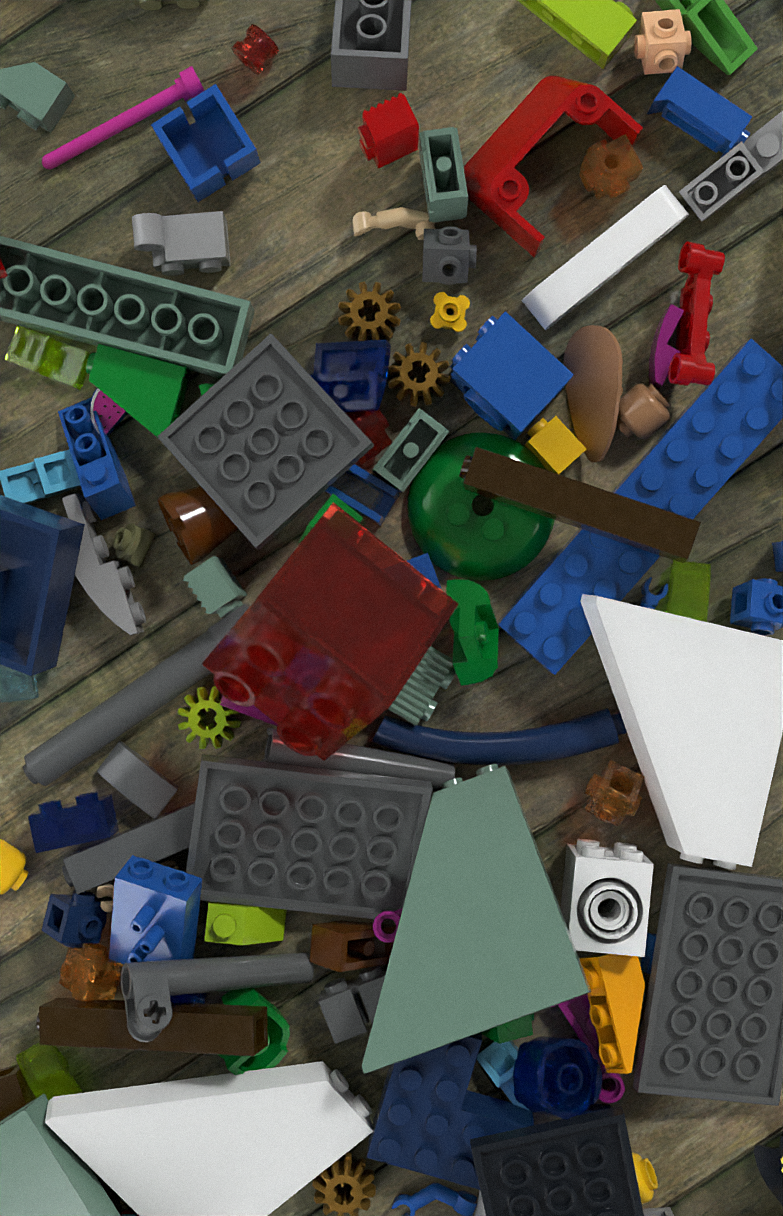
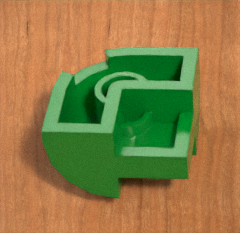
M462 579L447 580L445 610L454 632L452 664L461 686L483 682L491 677L498 668L499 628L488 592L478 583Z
M253 988L230 990L221 997L224 1005L267 1006L268 1046L255 1056L217 1055L224 1059L227 1069L234 1075L243 1074L244 1071L274 1068L288 1052L286 1046L290 1037V1025L272 1003Z

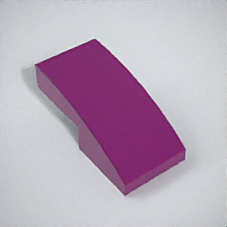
M673 304L668 306L660 319L650 351L649 385L652 383L657 389L663 385L668 376L672 357L676 353H680L679 350L667 345L684 310Z

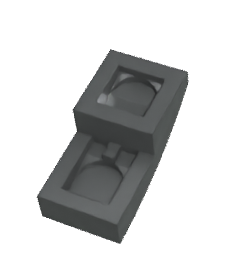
M121 741L117 743L97 770L115 789L154 819L157 818L179 787L149 766L148 760Z

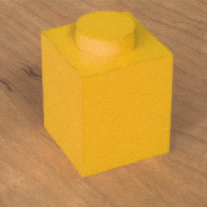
M557 416L549 422L543 417L527 432L531 439L525 446L535 454L548 471L560 474L586 450L585 446Z

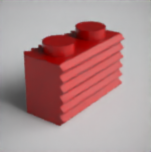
M399 93L398 97L392 96L390 101L385 99L384 104L378 103L376 108L371 106L369 111H363V125L357 127L361 137L359 144L367 161L374 159L378 169L418 150L419 124L404 94Z

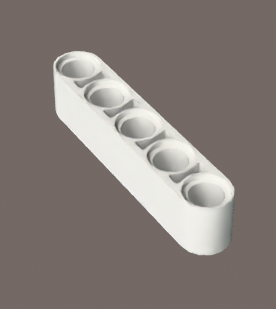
M663 185L536 286L523 298L522 302L545 330L549 329L678 226L689 215L668 187Z

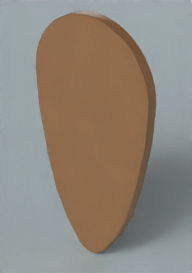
M598 325L582 327L573 334L567 344L563 365L574 374L565 386L574 430L578 440L585 446L586 450L584 453L591 462H601L610 448L616 429L620 396L623 392V360L620 345L611 331Z

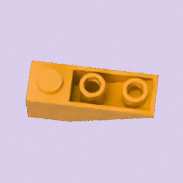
M596 953L579 958L591 992L587 993L590 1004L589 1015L592 1024L596 1028L600 1045L599 1056L605 1066L606 1073H632L645 989L638 956Z

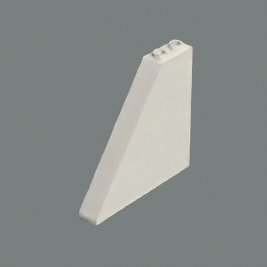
M582 594L580 602L667 846L681 852V859L693 863L702 864L703 859L707 858L714 860V865L726 869L736 870L737 864L752 867L783 733V640L604 597Z
M323 1061L244 1071L243 1074L239 1075L229 1073L55 1096L48 1101L45 1123L139 1216H268L373 1132L369 1116L372 1114V1110L367 1101L360 1094L355 1097L350 1092L348 1082L337 1069L332 1072Z

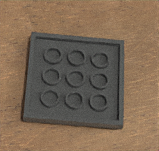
M271 333L157 436L258 550L264 547L374 447L368 437Z

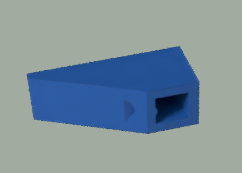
M88 398L58 411L84 498L99 518L103 520L132 508L136 504L125 472L111 439L104 430L97 411H93L101 437L92 425L89 409L91 398Z

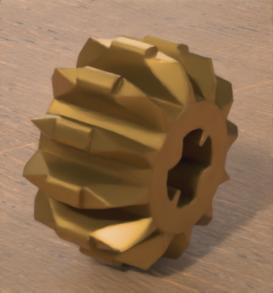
M360 282L359 289L361 294L357 295L354 290L348 289L346 296L351 302H339V310L347 314L340 316L338 321L340 326L350 325L345 332V336L348 339L354 337L359 332L358 345L364 346L367 336H372V343L376 347L380 345L378 334L381 333L390 340L393 337V333L388 326H400L401 320L393 314L401 311L400 303H389L394 297V292L391 289L380 295L381 283L375 282L372 292H367L366 283ZM372 307L373 312L379 311L375 313L374 321L367 322L366 316L362 319L360 318V316L364 315L365 308Z
M422 342L420 344L419 353L414 352L413 346L410 343L406 344L405 350L408 357L395 352L393 359L400 366L390 365L387 367L388 374L397 376L388 382V386L390 389L402 387L396 396L399 401L404 400L409 393L411 395V407L417 406L418 396H423L425 405L430 406L432 404L430 392L442 398L444 390L438 384L445 385L450 383V376L440 373L449 368V362L440 361L435 363L441 351L436 348L428 356L426 354L427 343ZM414 367H421V372L424 369L427 370L428 373L425 374L423 383H416V378L413 381L410 380L409 377L412 376Z
M347 1152L343 1161L338 1159L313 1179L312 1186L317 1190L314 1194V1200L316 1204L324 1203L323 1213L325 1216L332 1211L337 1212L336 1216H344V1213L347 1212L350 1216H358V1208L368 1211L371 1201L369 1198L374 1197L376 1194V1186L371 1183L374 1180V1171L372 1169L364 1170L366 1161L363 1157L354 1163L352 1162V1154ZM341 1183V1186L344 1187V1183L351 1185V1188L348 1189L347 1185H345V1190L338 1188V1184Z

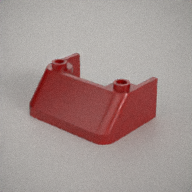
M554 75L543 78L464 165L468 199L533 257L539 253L545 237L517 212L525 204L529 194L527 180L515 169L564 113L578 124H597L628 153L634 147L643 130L639 123L597 86Z

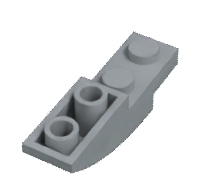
M783 111L746 139L744 144L741 141L679 191L701 222L731 202L783 162Z
M75 493L63 497L62 500L68 519L85 524L75 576L99 609L129 635L144 632L142 624L146 623V617L140 602H134L130 588L135 587L129 567H123L120 561L106 563L105 557L109 556L108 547L103 536H97L93 522L97 521V514L84 496Z

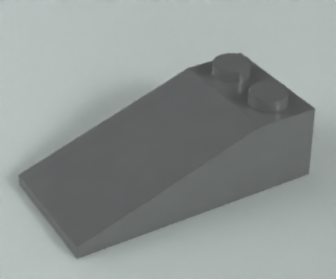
M335 0L331 46L332 87L407 91L412 0Z

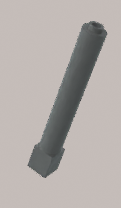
M245 603L208 628L202 635L25 755L24 760L26 764L23 766V770L28 779L33 784L49 785L222 665L234 659L250 625L255 622L264 626L250 604Z

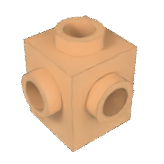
M680 9L642 12L639 35H635L634 53L635 58L642 61L644 75L672 73L677 66L682 69L685 55H690L691 33L684 30Z

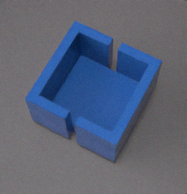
M216 84L187 101L191 114L196 121L195 123L189 125L181 107H178L151 124L157 138L197 202L224 187L226 183L223 178L227 175L233 181L261 163L257 149Z

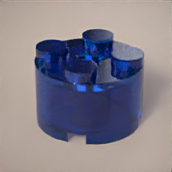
M552 1036L536 1037L522 1043L518 1048V1056L513 1069L514 1096L519 1103L537 1114L566 1120L573 1116L586 1114L583 1112L590 1104L594 1105L602 1088V1070L599 1061L593 1058L588 1050L590 1048L582 1041Z

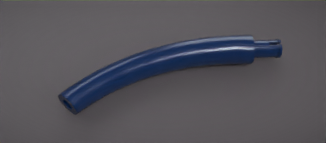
M608 708L552 725L504 732L443 730L414 725L385 715L372 742L398 752L441 762L484 766L497 764L502 766L547 762L585 754L619 744L618 736L626 734L627 731L620 712L610 714Z

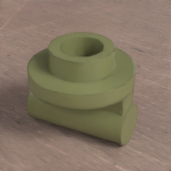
M133 523L128 524L125 528H120L113 540L116 556L141 567L156 533L143 527L140 528Z

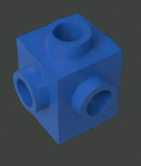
M762 578L752 579L733 587L730 624L751 628V633L763 636L773 635L775 630L783 628V586H779L776 580Z

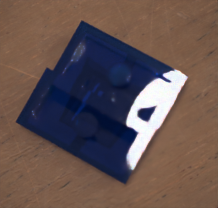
M387 340L316 343L314 373L309 375L344 412L378 411L388 375L391 344Z

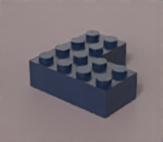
M0 495V664L33 676L57 666L85 524Z
M482 1032L390 1065L373 1120V1132L369 1134L367 1158L480 1190L469 1139L534 1125L533 1110L530 1111L511 1102L467 1090L482 1043Z

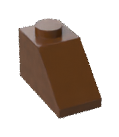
M339 920L312 924L310 962L337 972L385 965L389 963L394 942L387 943L379 940L374 934L373 923ZM382 924V929L390 934L395 931L396 925Z

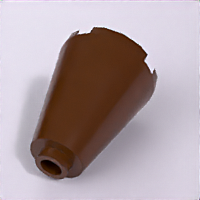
M201 486L167 493L158 498V504L170 532L173 531L178 540L176 543L190 565L200 562L239 530Z

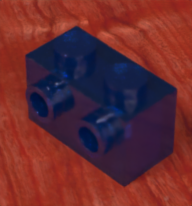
M96 791L75 796L76 802L62 805L61 799L38 804L39 810L28 816L35 852L40 853L110 838L119 831L112 795L98 797Z

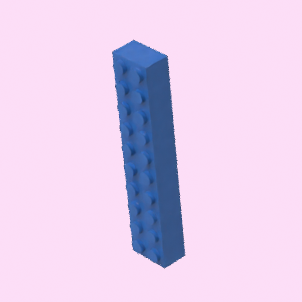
M752 338L737 349L715 374L712 383L709 386H705L612 492L694 519L783 418V366ZM579 528L497 621L498 627L550 673L556 675L592 634L580 602L582 594L621 601L660 556Z

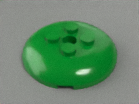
M478 432L454 437L436 448L412 480L408 494L407 509L412 534L424 554L428 553L431 562L443 571L462 579L490 581L512 575L532 562L546 545L555 520L489 497L487 498L492 503V512L489 515L479 516L473 511V499L483 495L465 490L463 485L464 478L459 477L466 455L473 457L476 447L546 470L533 452L514 439L495 433Z

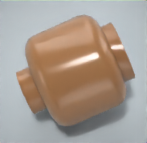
M641 383L636 384L620 398L619 417L617 418L616 426L627 438L635 434L640 439H648L669 420L670 414L667 409L671 404L652 383L648 386Z

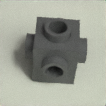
M457 227L424 229L422 282H440L445 285L468 283V268H476L477 245H470L469 230H460Z

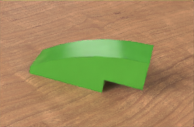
M655 0L662 11L680 9L684 30L691 33V43L727 76L731 75L758 49L724 0Z

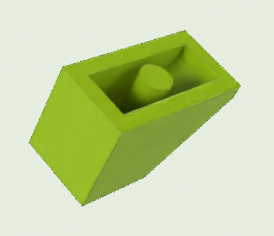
M210 901L208 903L204 942L243 946L283 941L287 910Z

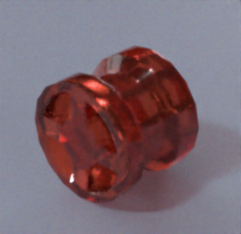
M251 24L246 30V37L242 41L235 42L231 47L236 57L257 75L265 69L264 63L266 60L274 58L279 52L274 41L254 24Z

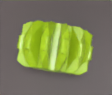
M219 686L212 688L210 697L205 687L197 688L198 699L191 694L184 697V700L191 709L187 707L178 709L179 715L188 717L187 721L178 724L179 730L191 728L192 732L186 737V741L189 743L195 740L197 736H200V749L207 748L210 738L215 749L221 748V736L228 741H232L235 738L234 733L228 727L239 728L242 723L238 719L230 718L231 715L238 713L237 711L220 705ZM204 708L206 712L213 709L217 713L214 717L217 723L215 727L213 723L208 726L203 723L206 717L202 712Z

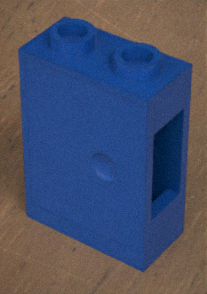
M132 855L115 876L109 959L121 964L194 959L203 878Z

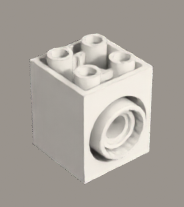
M577 839V844H567L561 912L576 951L645 957L654 864L642 851L637 850V845L617 842L614 843V848L599 847V841ZM610 898V901L605 906L598 907L602 900Z

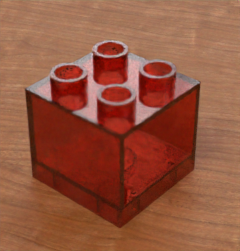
M333 502L277 568L203 661L202 665L215 674L213 677L214 684L225 698L244 707L254 705L278 724L277 734L288 748L304 756L317 755L325 761L392 705L458 606V603Z

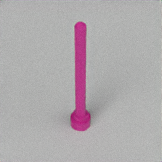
M190 66L179 72L180 77L174 80L176 84L44 155L42 158L43 167L49 170L54 169L182 98L186 101L199 95L205 90L193 67Z

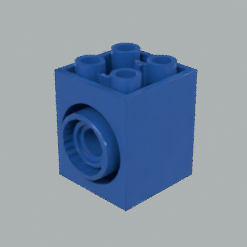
M505 311L499 319L491 316L477 332L479 334L475 339L477 342L472 348L466 344L451 360L453 363L450 366L452 369L450 382L464 394L465 401L484 421L498 431H505L512 439L516 440L562 391L574 374Z

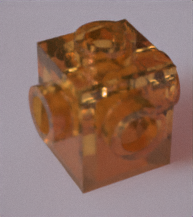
M625 134L610 143H607L606 140H601L586 150L587 155L583 159L579 175L585 189L588 192L593 191L597 200L606 195L613 199L631 187L629 183L639 177L643 166Z
M610 760L600 775L593 773L584 791L585 794L589 795L584 810L595 815L599 820L618 827L627 815L631 817L635 815L642 800L638 793L645 776Z
M85 943L82 948L68 947L65 961L61 966L59 984L72 992L71 996L77 1000H114L123 964L110 960L109 953L106 952L107 948L101 944Z

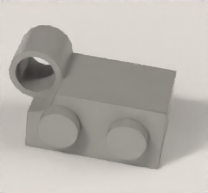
M223 211L161 216L156 213H142L132 216L134 249L138 251H152L153 267L156 271H162L163 275L184 274V269L199 268L200 272L213 273L221 271V266L231 265L228 226Z

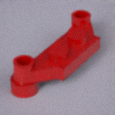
M688 241L683 245L678 259L679 271L689 274L680 295L679 308L684 310L677 329L676 349L680 353H676L671 359L668 378L670 383L688 386L690 383L709 386L715 376L714 363L707 362L705 352L710 342V333L707 331L708 315L713 306V296L710 294L713 274L719 275L723 269L725 255L723 252L705 249L703 244Z

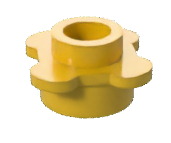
M445 292L437 293L433 299L436 307L434 315L430 318L431 325L435 329L444 328L453 329L455 332H462L467 326L464 318L466 310L470 307L469 299L465 295L451 297ZM452 309L454 313L453 315H448L446 311Z

